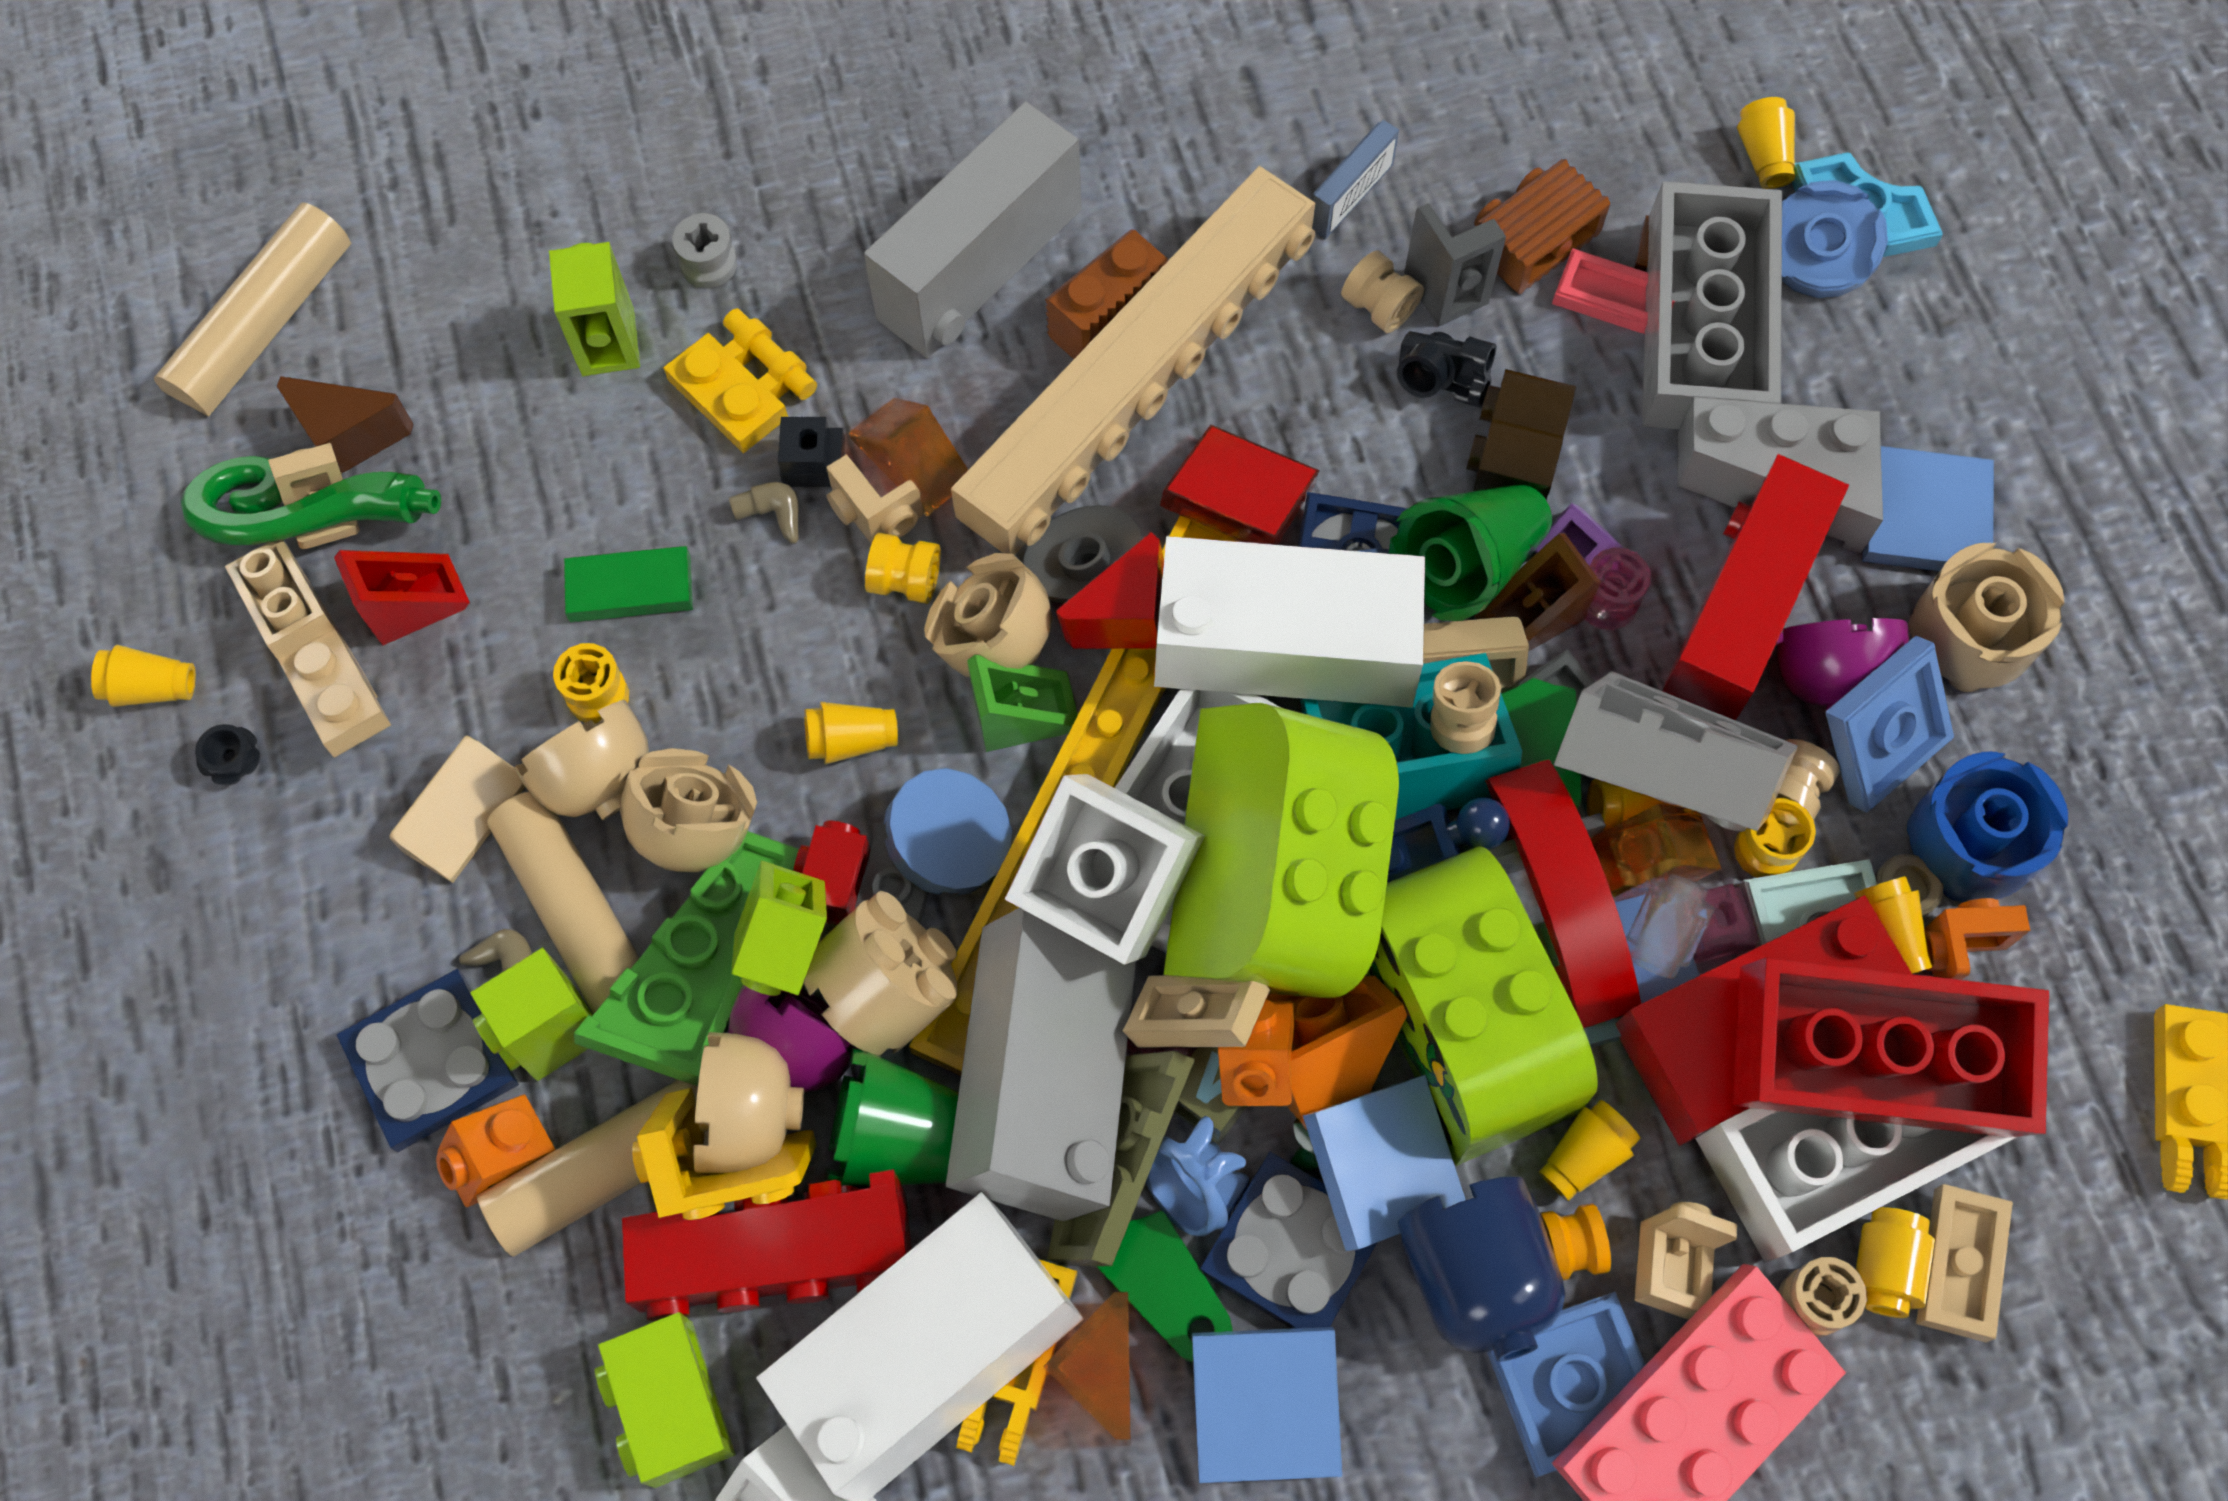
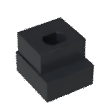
M781 417L778 465L782 483L790 487H831L826 467L845 455L843 428H829L826 417ZM802 447H815L810 450L802 449Z

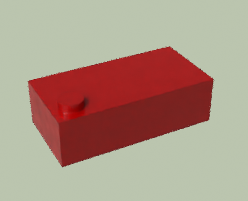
M1777 454L1751 505L1739 501L1722 534L1733 539L1662 687V692L1736 721L1754 693L1848 490L1849 484Z
M1865 895L1630 1009L1615 1023L1621 1034L1620 1041L1679 1146L1699 1137L1716 1125L1750 1109L1748 1107L1733 1106L1741 966L1768 957L1912 974Z
M1768 957L1741 966L1733 1106L2001 1137L2046 1134L2049 990Z

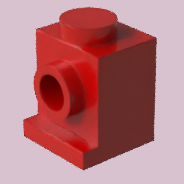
M833 820L824 821L822 826H815L810 846L802 844L798 850L793 871L825 881L827 912L825 923L838 925L855 908L871 848L867 836L861 835L858 828Z

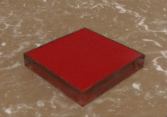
M1210 424L1163 489L1160 506L1242 542L1278 545L1306 501L1307 492H1312L1315 487L1320 470Z

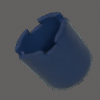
M1499 1177L1472 1183L1469 1187L1474 1198L1444 1208L1440 1196H1436L1408 1211L1397 1222L1402 1236L1401 1243L1434 1325L1442 1338L1453 1347L1468 1352L1484 1353L1494 1351L1498 1362L1513 1360L1535 1351L1538 1345L1534 1336L1544 1332L1553 1325L1562 1311L1565 1298L1563 1278L1534 1194L1528 1191L1522 1177Z

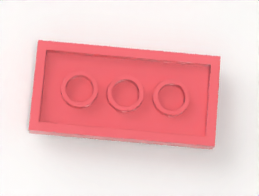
M1742 1264L1552 1462V1465L1583 1501H1727L1846 1372L1757 1266Z

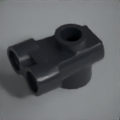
M1409 331L1401 343L1399 365L1397 368L1398 381L1405 391L1415 397L1428 398L1442 389L1455 394V401L1482 408L1488 385L1492 383L1490 373L1497 346L1495 343L1470 336L1463 342L1454 340L1444 332H1434L1428 335Z

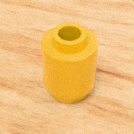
M1880 1207L1872 1211L1870 1222L1862 1225L1855 1270L1860 1274L1866 1286L1867 1302L1865 1308L1867 1310L1887 1317L1907 1318L1909 1317L1910 1309H1920L1926 1306L1935 1239L1928 1234L1930 1221L1926 1217L1903 1209Z

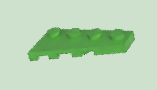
M747 831L741 846L734 854L719 865L707 868L690 889V896L671 919L668 917L652 936V943L631 969L627 967L611 986L610 995L593 1016L588 1015L574 1032V1043L698 1086L704 1045L709 1046L707 1035L709 1032L727 1033L732 1007L740 989L744 985L741 982L742 977L731 974L734 935L760 862L762 860L794 870L795 859L799 849Z

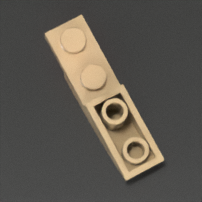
M284 540L268 542L225 566L267 647L278 659L323 745L334 758L391 726L376 699L378 696Z

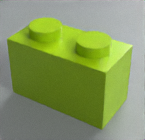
M610 242L597 244L578 243L570 248L549 250L554 313L582 377L640 368L634 307Z
M761 860L735 931L731 974L742 977L741 982L746 987L762 994L777 996L783 990L799 995L827 920L825 881Z
M543 947L470 992L482 1014L472 1019L474 1026L492 1053H499L511 1071L522 1066L534 1079L539 1081L589 1049L574 1043V1032L588 1015L593 1016L575 985Z
M678 1312L598 1344L604 1365L595 1368V1377L605 1405L609 1409L615 1406L618 1408L625 1433L616 1436V1445L622 1465L630 1478L638 1475L641 1484L657 1488L736 1455L693 1322Z

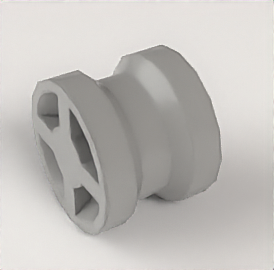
M700 213L683 219L675 227L672 235L673 248L679 258V266L686 281L701 288H714L728 282L735 274L738 264L737 255L732 246L730 230L726 223L716 215ZM705 245L704 251H696L699 247Z

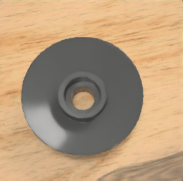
M1102 505L1080 507L1052 519L1043 536L1035 544L1027 546L1023 564L1038 577L1046 589L1050 601L1066 603L1141 541L1143 537L1136 521L1120 509Z

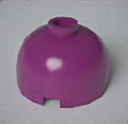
M1872 618V631H1867V625L1851 624V619L1807 623L1783 628V633L1780 634L1776 643V658L1780 676L1790 693L1807 704L1826 706L1827 711L1909 642L1907 622L1901 619Z
M743 985L731 1010L729 1033L758 1038L777 1049L788 1065L791 1087L804 1088V1093L820 1091L837 1082L853 1065L849 1061L852 1049H859L840 1036L822 1016V1013L830 1006L815 995H809L808 991L802 987L799 995L782 990L780 995L772 996L756 992Z

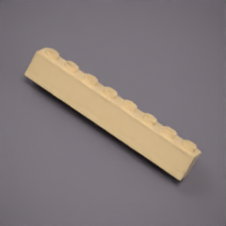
M1259 165L953 485L951 493L955 518L1002 553L1015 555L1024 544L1028 546L1035 544L1046 532L1051 521V515L1065 501L1072 503L1083 493L1089 483L1090 474L1104 459L1111 461L1122 451L1129 438V432L1142 418L1149 420L1156 415L1166 400L1168 390L1180 377L1188 379L1195 373L1204 359L1205 350L1218 337L1225 339L1234 331L1246 306L1254 298L1261 300L1271 291L1278 279L1279 271L1290 259L1298 261L1304 256L1315 238V230L1312 229L1315 202Z

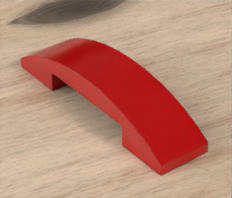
M1547 759L1488 778L1486 784L1491 798L1502 804L1509 815L1510 830L1506 839L1507 841L1515 840L1560 963L1554 969L1583 1028L1625 1015L1630 1009L1641 1004L1628 943L1597 853L1579 812L1551 761Z

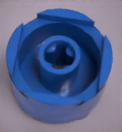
M1992 751L1975 753L1953 764L1918 802L1907 821V832L1910 837L1911 849L1913 854L1919 856L1930 871L1943 883V893L1946 897L1958 902L1980 898L2002 899L2021 889L2057 857L2062 848L2061 843L2064 829L2068 826V809L2060 789L2041 768L2028 761L2022 765L2013 760L2003 758L2006 755L2005 753Z

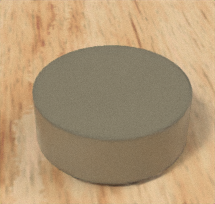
M1911 854L1894 856L1887 860L1874 874L1877 884L1906 876L1911 891L1919 890L1923 919L1938 906L1942 899L1943 883L1930 871L1919 856Z

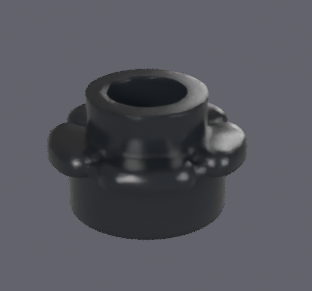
M221 724L209 728L201 735L196 744V763L200 773L204 776H211L212 781L218 785L227 786L238 783L241 777L253 773L259 764L260 751L255 747L257 738L250 730L229 724ZM231 751L234 752V757L231 760H224L226 754Z

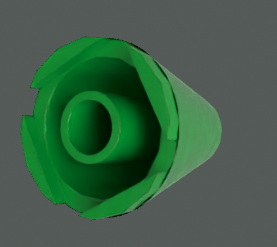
M1526 485L1426 498L1415 503L1400 514L1397 521L1401 520L1397 535L1390 538L1389 554L1425 557L1424 603L1437 611L1431 616L1441 621H1463L1486 609L1546 538L1552 526L1551 509L1540 492Z
M853 1048L849 1061L852 1064L860 1065L857 1078L843 1076L828 1151L835 1152L833 1160L840 1161L839 1170L825 1168L824 1182L838 1180L841 1182V1186L870 1187V1173L894 1169L901 1185L946 1183L959 1092L875 1054Z

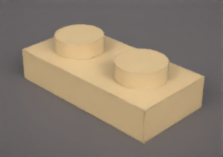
M1169 975L1148 976L1123 1032L1137 1047H1245L1270 989L1267 985L1254 981L1233 982Z
M1942 1184L1934 1189L1928 1234L1935 1239L1926 1306L1918 1309L1916 1324L1982 1342L1996 1339L2012 1201Z

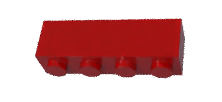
M893 1169L870 1173V1188L859 1190L855 1186H841V1182L838 1180L809 1184V1191L803 1195L804 1200L790 1202V1198L787 1196L767 1204H754L751 1197L734 1201V1212L720 1214L719 1211L701 1219L686 1220L683 1218L682 1213L659 1218L657 1212L623 1217L625 1303L638 1312H647L648 1321H658L678 1312L689 1317V1306L717 1303L718 1312L732 1313L759 1308L760 1297L786 1294L787 1303L806 1304L829 1299V1289L856 1286L858 1294L912 1250L907 1195Z

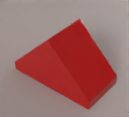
M1152 532L1056 610L1065 641L1073 649H1156L1164 557L1160 539Z
M339 550L334 556L355 609L383 646L459 613L470 604L449 554Z

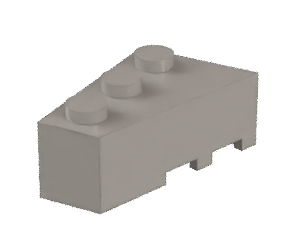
M1702 397L1693 398L1678 432L1677 486L1735 508L1739 501L1751 505L1777 454H1780L1849 484L1827 535L1844 541L1842 548L1858 554L1863 552L1883 521L1880 411Z
M1611 671L1581 692L1554 765L1651 796L1664 803L1682 806L1707 814V817L1712 822L1730 830L1744 832L1746 828L1758 831L1769 817L1798 745Z

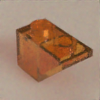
M1657 804L1590 838L1606 876L1614 902L1668 889L1669 893H1673L1722 869L1700 812L1685 807Z

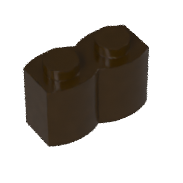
M1505 369L1500 387L1488 385L1479 420L1491 422L1487 437L1475 434L1466 470L1477 472L1473 491L1526 485L1536 489L1547 500L1554 479L1576 386Z

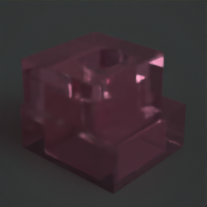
M1733 883L1685 895L1682 901L1677 902L1674 906L1695 964L1754 949L1760 942L1740 887L1734 888ZM1719 908L1723 911L1728 926L1718 924L1713 909Z

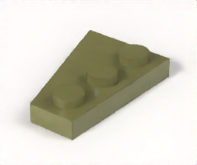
M1176 1051L1125 1057L1110 1206L1066 1221L1055 1219L1048 1260L1066 1266H1112L1195 1059Z

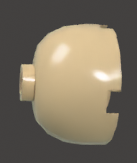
M994 553L977 559L966 567L973 574L971 577L966 579L959 587L950 580L940 591L928 613L924 628L925 637L933 644L934 647L932 649L953 669L965 677H970L967 660L974 655L983 656L1006 668L1021 669L1027 665H1032L1039 657L1047 641L1053 619L1046 589L1038 577L1013 554Z
M620 700L598 710L602 720L596 724L591 720L584 724L578 721L531 751L521 759L522 764L514 767L527 790L540 805L557 815L574 818L597 811L600 818L605 820L620 811L622 793L631 768L632 770L638 768L640 758L649 753L648 739L626 700Z
M670 748L645 754L640 758L638 768L635 770L630 769L622 793L620 813L628 841L644 858L669 871L700 872L719 865L741 846L757 805L753 786L740 771L728 764L724 774L718 769L706 765L709 755L694 750Z
M709 1032L707 1035L709 1046L704 1045L695 1112V1123H699L700 1131H705L703 1145H694V1169L697 1174H718L747 1170L766 1163L780 1153L787 1129H801L804 1088L791 1087L786 1061L777 1049L764 1041L740 1034Z

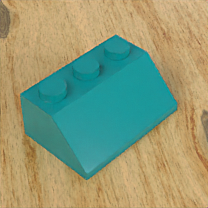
M1486 653L1424 663L1413 707L1300 698L1301 710L1303 714L1375 732L1389 743L1397 761L1399 774L1395 820L1438 803L1444 806L1446 811L1462 808L1473 799L1491 798L1486 780L1519 769L1521 765L1522 748L1501 692L1498 710L1496 711L1497 723L1494 739L1486 748L1469 754L1450 752L1440 747L1431 734L1430 721L1434 706L1433 688L1438 673L1452 663L1464 661L1479 663L1492 670Z

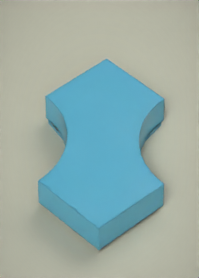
M1848 152L1795 163V179L1792 181L1795 192H1797L1798 188L1811 182L1836 180L1857 186L1869 195L1868 200L1875 205L1877 210L1880 208L1886 219L1888 243L1883 257L1935 247L1943 236L1942 230L1921 186H1896L1880 181L1865 172L1852 154Z

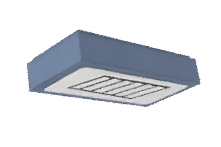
M1385 120L1378 122L1313 193L1312 201L1315 202L1312 229L1315 230L1316 234L1326 240L1393 166L1399 129Z

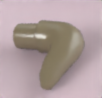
M769 482L752 486L751 490L729 497L730 506L736 520L758 513L763 515L775 511L783 537L791 544H796L799 540V500L797 492L789 485L780 482Z
M502 929L462 954L459 962L461 965L476 967L501 960L502 972L531 955L532 951L526 938L519 932Z

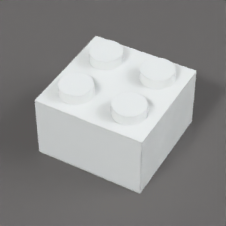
M1088 774L1064 775L1005 900L1125 965L1146 957L1205 835Z

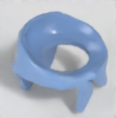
M1207 1116L1200 1119L1185 1143H1178L1167 1136L1163 1137L1146 1180L1149 1191L1166 1216L1179 1229L1193 1236H1206L1216 1229L1224 1228L1228 1223L1233 1207L1249 1183L1247 1175L1236 1171L1246 1165V1160L1233 1152H1221L1217 1143L1210 1142L1213 1135V1121Z

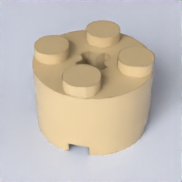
M1978 543L1968 546L1955 553L1945 563L1919 598L1908 622L1909 632L1912 637L1918 636L1934 643L1940 673L1948 679L1955 689L1963 692H1974L1980 688L1999 687L2014 681L2031 666L2058 635L2062 625L2060 620L2061 607L2064 605L2063 589L2053 571L2041 559L2028 551L2017 548L2015 552L1993 548L1997 543Z
M880 891L870 900L860 903L817 944L804 979V985L809 995L819 988L830 1006L822 1013V1016L845 1040L860 1050L881 1056L888 1048L893 1049L894 1054L900 1051L954 1003L958 989L956 977L950 963L956 958L957 954L952 942L945 934L935 928L926 930L905 912L903 906L894 896Z

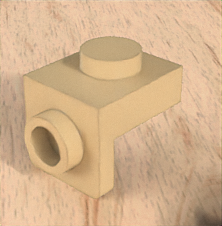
M331 443L309 449L296 450L291 454L268 460L284 506L343 480ZM350 521L295 536L300 549H308L356 535L360 529L357 521Z
M847 454L826 467L832 491L826 496L832 509L845 525L854 521L871 544L878 532L895 535L899 538L904 536L916 525L918 519L923 516L920 492L912 480L906 481L888 494L880 497Z
M1693 1202L1674 1203L1669 1209L1641 1221L1634 1301L1689 1320L1711 1298L1714 1251L1716 1248L1737 1239V1224L1713 1216L1710 1208Z

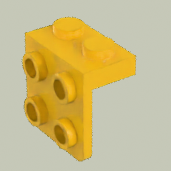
M692 1088L666 1093L638 1133L637 1140L633 1142L632 1146L636 1174L641 1183L649 1182L658 1217L682 1213L684 1219L695 1220L721 1211L727 1202L751 1197L754 1204H767L791 1195L794 1192V1186L801 1183L817 1144L812 1130L791 1133L785 1136L780 1153L764 1164L737 1172L697 1174L694 1169V1145H703L705 1135L704 1131H700L699 1123H695L696 1101Z

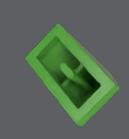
M974 655L967 660L974 703L986 752L1061 736L1070 732L1078 713L1066 671L1034 665H1027L1021 669L1006 668L980 655Z

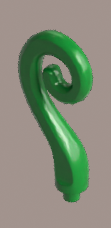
M262 456L238 457L213 465L201 472L189 483L181 498L184 520L189 527L209 541L226 545H256L274 542L339 523L357 520L394 521L411 524L416 523L422 513L436 514L441 507L439 491L425 489L422 479L417 475L380 471L351 476L294 503L274 509L283 501L268 461L271 458ZM247 483H260L253 488L234 491L230 494L229 503L234 513L223 511L216 507L218 500L232 488Z

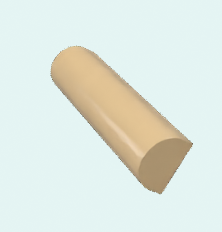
M300 203L154 376V381L162 392L209 417L352 244L342 227L319 208L308 203Z
M529 791L524 792L500 804L488 817L487 825L594 1014L610 995L611 986L627 967L631 969L640 957L560 817L540 805Z
M676 1080L478 1194L477 1200L480 1209L503 1249L514 1257L640 1184L641 1182L636 1174L632 1156L633 1142L637 1140L638 1133L666 1093L692 1088L695 1101H697L698 1086Z

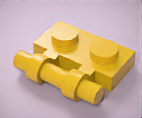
M736 308L731 310L723 320V326L734 335L733 340L723 347L708 332L664 366L663 369L667 380L744 454L778 427L781 417H788L785 405L779 400L781 396L791 390L798 398L805 400L816 391L817 382L806 373V364L793 351L784 352L771 339L772 332L757 318L749 319L740 309ZM755 357L769 369L760 379H757L744 367Z

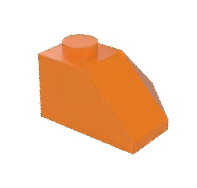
M1364 976L1362 981L1352 991L1337 998L1269 993L1266 999L1270 1001H1293L1294 1032L1290 1063L1292 1101L1287 1107L1306 1130L1303 1115L1370 1093L1407 1017L1404 1004L1376 976Z

